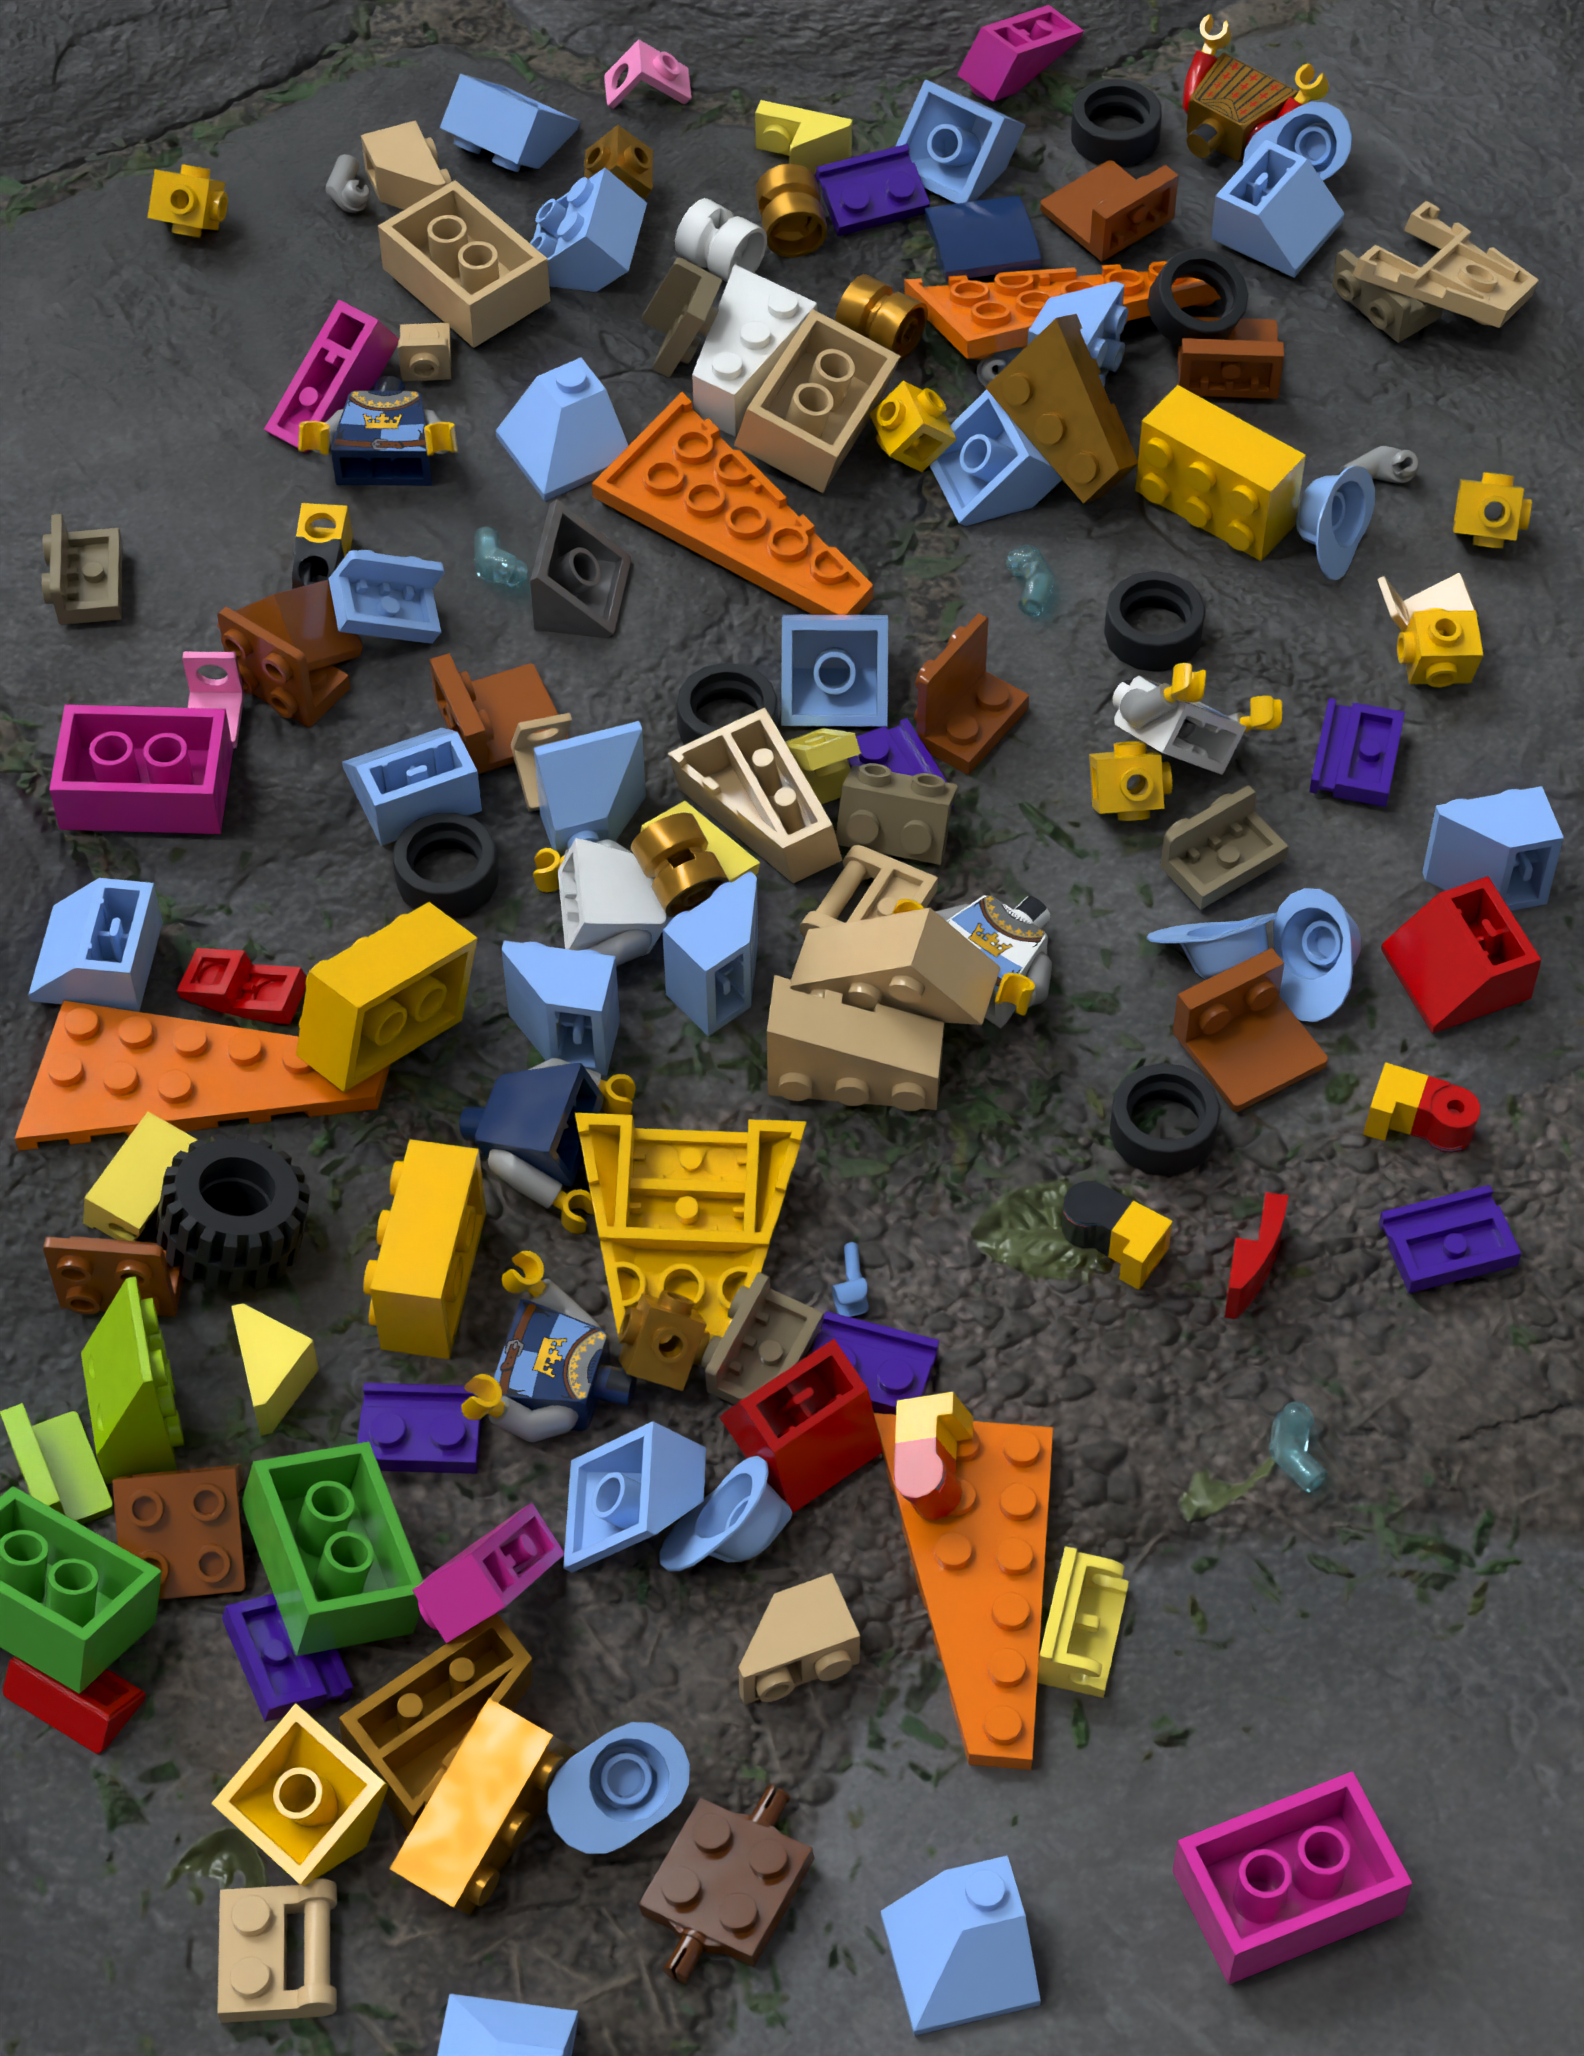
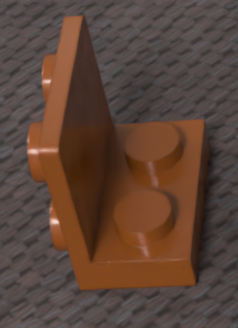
M1109 160L1042 199L1040 211L1103 262L1174 219L1179 175L1167 165H1164L1151 174L1136 180L1114 161Z
M1192 317L1202 321H1216L1220 319L1215 317ZM1241 318L1226 340L1182 338V347L1178 346V385L1197 396L1278 399L1284 360V342H1278L1277 321L1274 319Z
M224 607L217 614L224 652L236 653L245 694L252 693L267 702L282 717H292L310 728L350 690L349 675L336 667L329 665L308 672L306 655L301 650L228 607Z
M980 613L966 627L960 626L953 632L946 649L935 660L930 659L925 662L915 681V686L918 688L917 709L914 714V721L917 722V735L929 754L966 775H969L1029 709V694L986 671L989 618Z
M450 653L429 659L435 703L447 729L458 732L478 774L515 763L510 744L518 723L558 715L535 666L531 663L471 681L467 671L458 672ZM551 728L539 730V731H536V732H534V733L543 732V731L549 730V729H551Z
M1273 948L1177 994L1173 1034L1229 1107L1235 1112H1239L1327 1066V1055L1279 996L1285 963Z
M70 1236V1238H45L43 1252L60 1308L70 1309L80 1314H95L98 1311L106 1312L126 1278L136 1277L141 1298L153 1297L157 1316L176 1317L184 1280L182 1276L183 1267L172 1268L165 1259L167 1250H163L158 1243Z
M242 1464L121 1475L112 1480L118 1546L162 1570L159 1599L239 1592L245 1589L246 1574L238 1493L244 1488Z

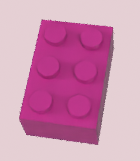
M65 705L49 788L59 830L221 834L233 756V744L226 709Z
M1353 1771L1178 1840L1172 1869L1228 1985L1402 1915L1412 1886L1405 1868Z

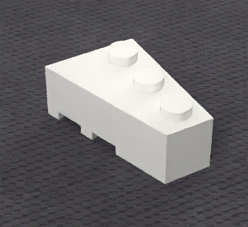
M734 264L718 306L719 312L708 332L692 374L694 411L703 420L709 418L720 430L736 437L749 404L811 309L817 311V303Z

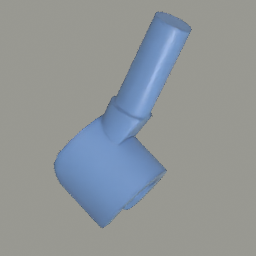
M854 1242L847 1243L844 1246L847 1282L832 1285V1296L837 1314L847 1317L864 1314L869 1310L866 1298L868 1293L867 1282L860 1273L859 1246Z

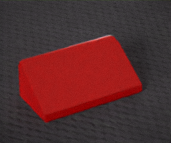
M16 1656L9 1660L2 1690L3 1695L8 1700L97 1754L110 1745L143 1703L146 1696L144 1691L108 1669L103 1671L79 1694Z

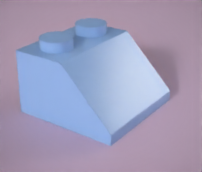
M460 74L440 128L456 135L453 144L476 154H480L482 148L495 153L492 162L509 170L519 172L521 165L540 169L577 131L581 121L505 86Z
M987 390L950 425L957 440L930 465L958 523L964 526L1033 508L1062 480L1060 475Z
M782 615L781 726H887L888 615Z

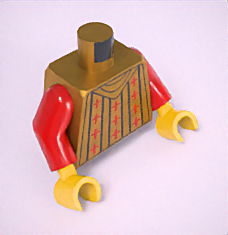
M1207 15L1200 24V32L1205 43L1202 51L1196 50L1184 82L1182 108L1188 115L1186 131L1189 134L1186 142L1189 150L1196 157L1206 158L1214 150H1217L1235 161H1243L1245 149L1254 134L1267 124L1297 107L1307 104L1310 100L1317 101L1322 99L1329 90V84L1324 73H1321L1313 84L1308 85L1315 75V70L1309 63L1301 66L1296 72L1295 81L1300 89L1298 92L1225 52L1219 58L1214 57L1218 49L1224 48L1231 41V30L1226 20L1222 31L1218 35H1209L1214 20L1212 15Z

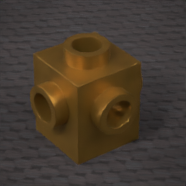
M617 125L585 150L584 177L589 179L606 168L643 200L648 197L653 187V150Z
M661 1291L659 1298L642 1293L637 1308L629 1307L627 1309L619 1331V1341L623 1342L624 1345L618 1360L628 1375L677 1390H684L692 1364H701L710 1338L709 1331L705 1330L706 1322L699 1312L693 1309L694 1301L669 1291Z

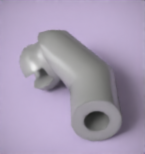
M1380 446L1342 466L1340 474L1344 469L1357 465L1366 468L1372 479L1399 484L1410 481L1419 469V460L1416 454L1410 450Z

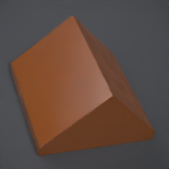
M329 580L276 593L235 611L301 650L306 655L308 672L359 657L363 649L358 634L338 631Z

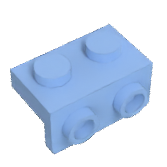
M370 550L349 551L329 577L338 631L432 644L441 633L433 588L444 575L443 564L441 562L422 560L418 557L379 554Z

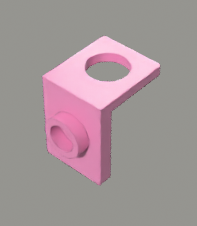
M639 39L604 76L607 106L612 109L641 80L683 104H686L691 99L688 67L679 63L671 54L664 51L660 52ZM629 67L625 81L617 88L620 75Z
M183 652L182 660L190 690L188 708L226 709L233 749H235L238 743L245 695L236 653ZM204 665H215L223 668L228 675L222 679H209L202 676L198 669Z

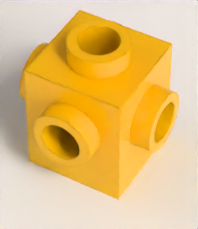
M182 164L180 173L155 169L147 218L173 223L172 233L201 237L202 229L218 230L219 221L224 220L228 209V195L224 192L225 182L209 179L211 169Z
M904 380L869 413L878 432L876 440L880 447L889 457L920 472H923L957 440L944 414L947 409L946 405L939 395L929 388L921 390Z
M1483 472L1482 482L1460 479L1452 530L1454 533L1474 535L1473 545L1503 548L1504 539L1516 541L1518 529H1528L1532 499L1523 498L1524 488L1513 486L1514 476ZM1494 501L1500 502L1502 505L1501 514L1494 519L1486 518L1484 510L1487 504Z
M1435 607L1413 612L1406 631L1400 632L1397 640L1398 660L1400 664H1406L1409 684H1428L1432 687H1445L1451 684L1472 682L1483 658L1476 610L1446 611L1443 608Z
M1127 741L1114 743V752L1089 754L1092 808L1099 814L1117 813L1118 820L1134 821L1150 818V810L1164 809V795L1172 793V774L1170 763L1162 762L1160 753L1154 749H1146V743L1143 741ZM1137 774L1136 782L1132 786L1127 787L1128 779Z

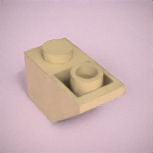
M416 120L361 135L365 171L380 202L405 210L452 182L446 168L439 170V159L433 139L431 137L424 139Z
M832 1573L774 1593L739 1665V1693L744 1705L757 1700L763 1702L776 1701L788 1695L798 1685L818 1678L821 1681L839 1678L846 1674L853 1665L860 1663V1634Z

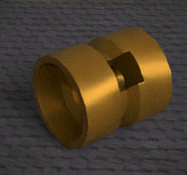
M796 164L779 165L765 172L756 184V199L759 213L762 217V227L767 234V246L777 255L788 258L802 257L814 252L823 244L827 237V224L823 207L820 204L821 197L814 174L806 167Z
M862 274L856 277L844 292L837 307L835 321L901 356L900 362L912 353L920 341L928 319V308L925 303L899 291L893 294L891 286L869 275Z
M692 813L672 814L656 821L640 832L631 844V850L647 878L654 879L651 888L668 917H675L681 912L691 911L710 898L719 886L730 882L715 854L706 851L708 841Z

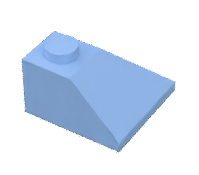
M925 79L896 146L908 144L912 163L915 162L924 188L957 204L973 202L1006 170L1026 125Z
M582 358L537 376L496 430L497 439L544 501L595 480L628 447L605 387Z
M637 721L534 747L540 816L552 849L556 850L561 857L564 856L567 849L571 848L575 838L591 842L607 839L616 842L646 797L643 735L640 722Z
M652 1421L571 1460L563 1569L573 1573L650 1538L702 1503L705 1487L706 1447Z
M1008 1855L945 1870L881 1910L882 1923L914 2036L1040 2006L1041 2000L1026 1916Z
M449 1994L437 2056H572L579 2013L574 2010Z

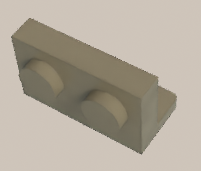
M1347 249L1337 254L1332 287L1341 298L1353 304L1370 319L1374 326L1385 331L1396 342L1403 341L1442 317L1443 308L1352 276L1359 259Z
M680 257L673 263L642 317L644 323L667 334L652 369L670 378L680 361L687 365L691 361L701 340L696 334L699 333L706 336L712 327L719 309L711 305L722 282L721 278Z
M52 514L51 534L43 535L44 558L46 565H50V573L42 574V592L45 604L54 605L59 625L121 620L123 541L120 529L109 528L67 532L63 514Z
M867 763L861 766L854 765L842 785L836 830L837 843L846 847L861 845L882 854L941 865L945 856L951 807L956 798L958 786L947 783L943 778L934 774L921 773L910 776L892 772L887 766L876 763Z
M1249 785L1234 794L1228 793L1220 796L1208 809L1196 816L1177 821L1164 835L1160 867L1200 910L1287 860L1289 846L1254 811L1257 793Z
M758 1272L750 1288L742 1285L736 1292L728 1311V1318L732 1319L723 1338L715 1335L704 1352L701 1368L706 1369L707 1392L735 1405L803 1360L824 1322V1313L770 1289V1277Z

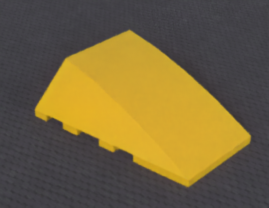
M575 1113L618 1338L621 1323L629 1307L637 1308L642 1293L659 1298L661 1291L673 1292L694 1301L693 1309L699 1312L707 1324L705 1330L710 1333L709 1342L715 1335L723 1338L732 1319L728 1318V1311L736 1292L742 1285L750 1288L757 1273L762 1271L807 1122L749 1119L748 1132L635 1128L633 1115Z

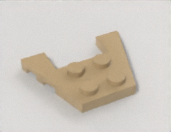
M1425 201L1411 213L1404 231L1441 249L1422 267H1418L1374 245L1359 258L1352 276L1467 316L1480 324L1492 325L1498 328L1532 297L1539 282L1536 277L1494 247L1489 248L1486 254L1468 241L1471 231L1460 223H1454L1451 229L1437 219L1440 209L1428 201Z

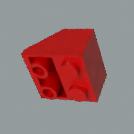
M1489 876L1438 893L1387 938L1381 947V951L1432 1034L1532 999L1542 960Z
M835 1339L781 1373L719 1416L746 1458L760 1456L767 1462L769 1471L767 1483L788 1503L792 1514L883 1452L869 1390Z

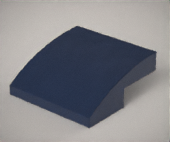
M1019 195L925 208V224L935 243L936 263L946 281H948V276L967 275L968 278L1002 272L1042 268L1036 237Z

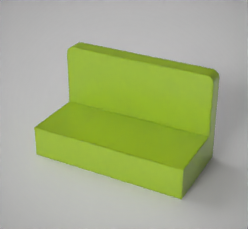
M23 1403L0 1411L10 1444L30 1496L81 1525L113 1513L114 1505L77 1412L70 1411L31 1426Z

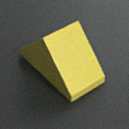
M245 1304L231 1306L256 1420L260 1436L273 1433L319 1370L313 1339Z

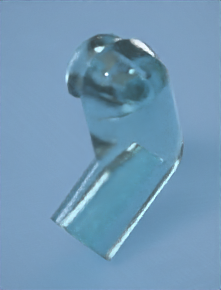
M491 527L479 528L474 534L475 570L482 579L500 586L508 584L512 588L520 587L528 575V568L525 562L516 560L513 554L500 549V535L496 529Z
M1023 544L1019 549L1009 552L1006 558L1007 569L1014 568L1012 571L1013 576H1023L1027 582L1018 603L1019 609L1028 616L1036 617L1044 611L1055 582V577L1041 551L1034 546Z
M1290 1402L1284 1407L1282 1412H1278L1274 1417L1271 1427L1269 1451L1273 1460L1306 1493H1310L1325 1480L1328 1472L1307 1452L1309 1428L1314 1424L1312 1410L1301 1402Z

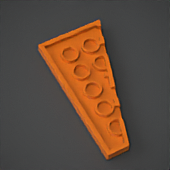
M1167 261L1152 262L1149 265L1148 271L1142 272L1122 269L1120 264L1102 265V274L1077 276L1075 267L1002 272L995 276L994 282L986 283L968 280L967 275L948 276V285L923 287L922 278L904 279V293L926 304L928 308L927 320L967 359H986L993 356L996 352L1012 348H1026L1028 331L1047 300L1051 297L1116 281L1125 284L1123 306L1128 308L1126 323L1130 320L1150 316L1147 304L1149 290ZM1191 277L1178 278L1171 287L1173 298L1180 308L1192 305L1207 306L1214 303L1215 300L1221 299L1213 287L1203 280Z
M683 392L592 483L593 498L812 615H858L873 599V584L836 547H828L815 533V526L804 514L798 516L787 505V497L740 450H733L720 437V429L709 418L703 420L693 410L692 401Z
M63 1000L14 1139L18 1151L38 1149V1142L68 1139L70 1145L90 1143L91 1136L124 1132L130 1136L147 1112L185 1132L219 1128L218 1121L249 1118L250 1124L271 1122V1115L302 1111L309 1117L375 1110L378 1109L390 1065L343 1092L296 1056L298 1036Z
M874 1413L886 1462L887 1476L897 1501L902 1519L903 1533L924 1608L927 1609L932 1626L934 1644L950 1691L949 1697L968 1765L1031 1770L1053 1427L973 1421V1438L957 1441L955 1476L961 1483L962 1488L960 1502L955 1510L946 1517L929 1520L919 1516L912 1507V1504L895 1487L896 1415Z

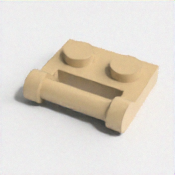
M854 845L843 860L845 868L817 910L811 911L806 915L800 924L799 930L805 938L809 929L844 923L837 920L838 916L861 881L871 877L874 878V881L846 923L891 915L900 899H911L927 908L937 892L938 877L867 847Z
M313 1879L306 1886L299 1884L220 1890L218 2016L221 2023L322 2017L336 2012L337 1989L330 1985V1910L337 1905V1885L335 1882L327 1879ZM304 1913V1986L298 1990H287V1914Z

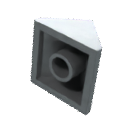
M557 499L549 505L530 580L534 630L608 638L614 635L632 556Z

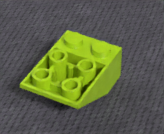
M136 1277L126 1278L81 1352L96 1455L105 1484H111L113 1479L121 1475L177 1470L173 1447L184 1445L178 1410L175 1408L173 1397L176 1391L170 1360L167 1359L162 1330L159 1329L153 1297L142 1299Z

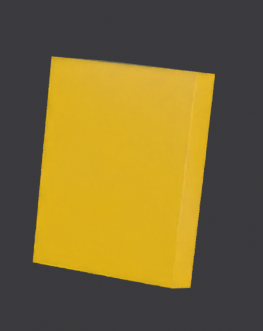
M295 1703L211 1804L300 1885L306 1886L313 1879L322 1876L367 1846L389 1785Z

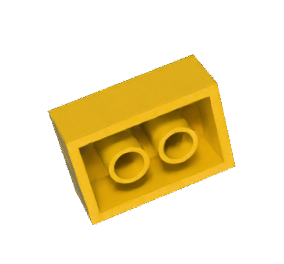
M1177 385L1142 420L1135 491L1143 495L1150 502L1159 504L1183 517L1193 526L1200 527L1224 540L1234 549L1243 551L1262 561L1296 525L1306 455Z
M428 902L409 914L398 916L391 924L369 937L358 939L350 948L329 960L318 962L309 971L305 982L306 992L303 1012L299 1021L300 1031L296 1056L345 1092L459 1023L463 1017L478 938Z
M409 1139L404 1161H395L392 1168L390 1194L394 1196L391 1211L382 1210L377 1227V1244L381 1245L378 1260H369L367 1263L363 1292L364 1295L371 1296L372 1298L369 1309V1324L377 1326L381 1350L450 1360L486 1215L479 1149Z

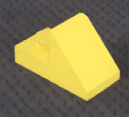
M763 100L760 101L755 112L756 149L789 155V164L804 166L812 171L814 175L816 174L817 166L851 158L852 119Z
M822 728L785 741L820 804L841 798L842 785L851 770L847 758L861 754L855 733Z

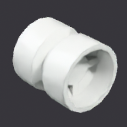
M706 198L697 201L689 208L680 222L675 237V250L679 256L699 267L706 268L708 266L710 273L726 282L729 280L734 264L754 273L763 259L767 246V234L763 228L743 217H734L730 210Z

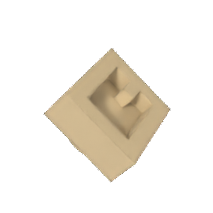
M450 322L400 325L398 355L402 382L451 380Z

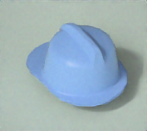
M1310 102L1301 105L1267 124L1252 136L1245 149L1243 164L1265 140H1268L1308 158L1322 181L1334 175L1345 164L1351 152L1352 132L1349 121L1340 109L1329 103Z
M1353 465L1344 469L1340 475L1323 476L1313 480L1306 488L1301 499L1296 518V527L1303 540L1316 545L1317 559L1321 571L1327 579L1338 580L1345 575L1359 541L1363 537L1372 518L1375 505V487L1372 476L1366 468Z
M1304 888L1290 894L1279 906L1277 917L1273 922V941L1275 952L1285 963L1279 996L1298 1020L1318 1022L1332 1016L1343 1005L1351 989L1353 966L1361 951V935L1355 921L1345 912L1343 906L1333 895L1321 889Z
M1277 913L1264 914L1241 921L1173 926L1149 933L1147 940L1157 943H1180L1195 972L1207 980L1268 950L1266 923L1275 919Z
M754 1456L738 1464L723 1479L719 1486L703 1499L702 1503L690 1510L673 1527L664 1540L659 1553L660 1564L666 1570L681 1571L695 1565L708 1555L725 1562H742L758 1556L772 1543L791 1519L792 1511L788 1503L767 1483L769 1473L767 1462L760 1456Z
M631 1722L606 1733L572 1756L556 1772L548 1790V1814L554 1831L568 1846L585 1854H606L626 1845L666 1818L681 1803L689 1786L690 1764L683 1745L669 1730L648 1722Z

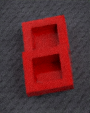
M196 948L177 989V993L184 1000L214 1011L256 1021L290 1025L305 992L307 976L301 967L252 964L244 950Z
M1265 1192L1258 1241L1243 1238L1235 1239L1224 1318L1237 1319L1251 1304L1268 1278L1279 1249L1289 1195Z

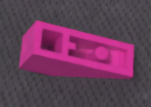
M1050 5L983 26L957 75L970 84V89L974 94L994 102L1016 94L1081 38L1084 30Z
M338 300L264 430L298 448L299 424L305 421L326 423L337 410L344 409L350 393L354 391H369L380 377L400 339L378 319Z
M530 1503L438 1568L412 1591L418 1599V1607L425 1622L431 1628L438 1630L447 1643L505 1608L564 1555V1551L534 1504Z

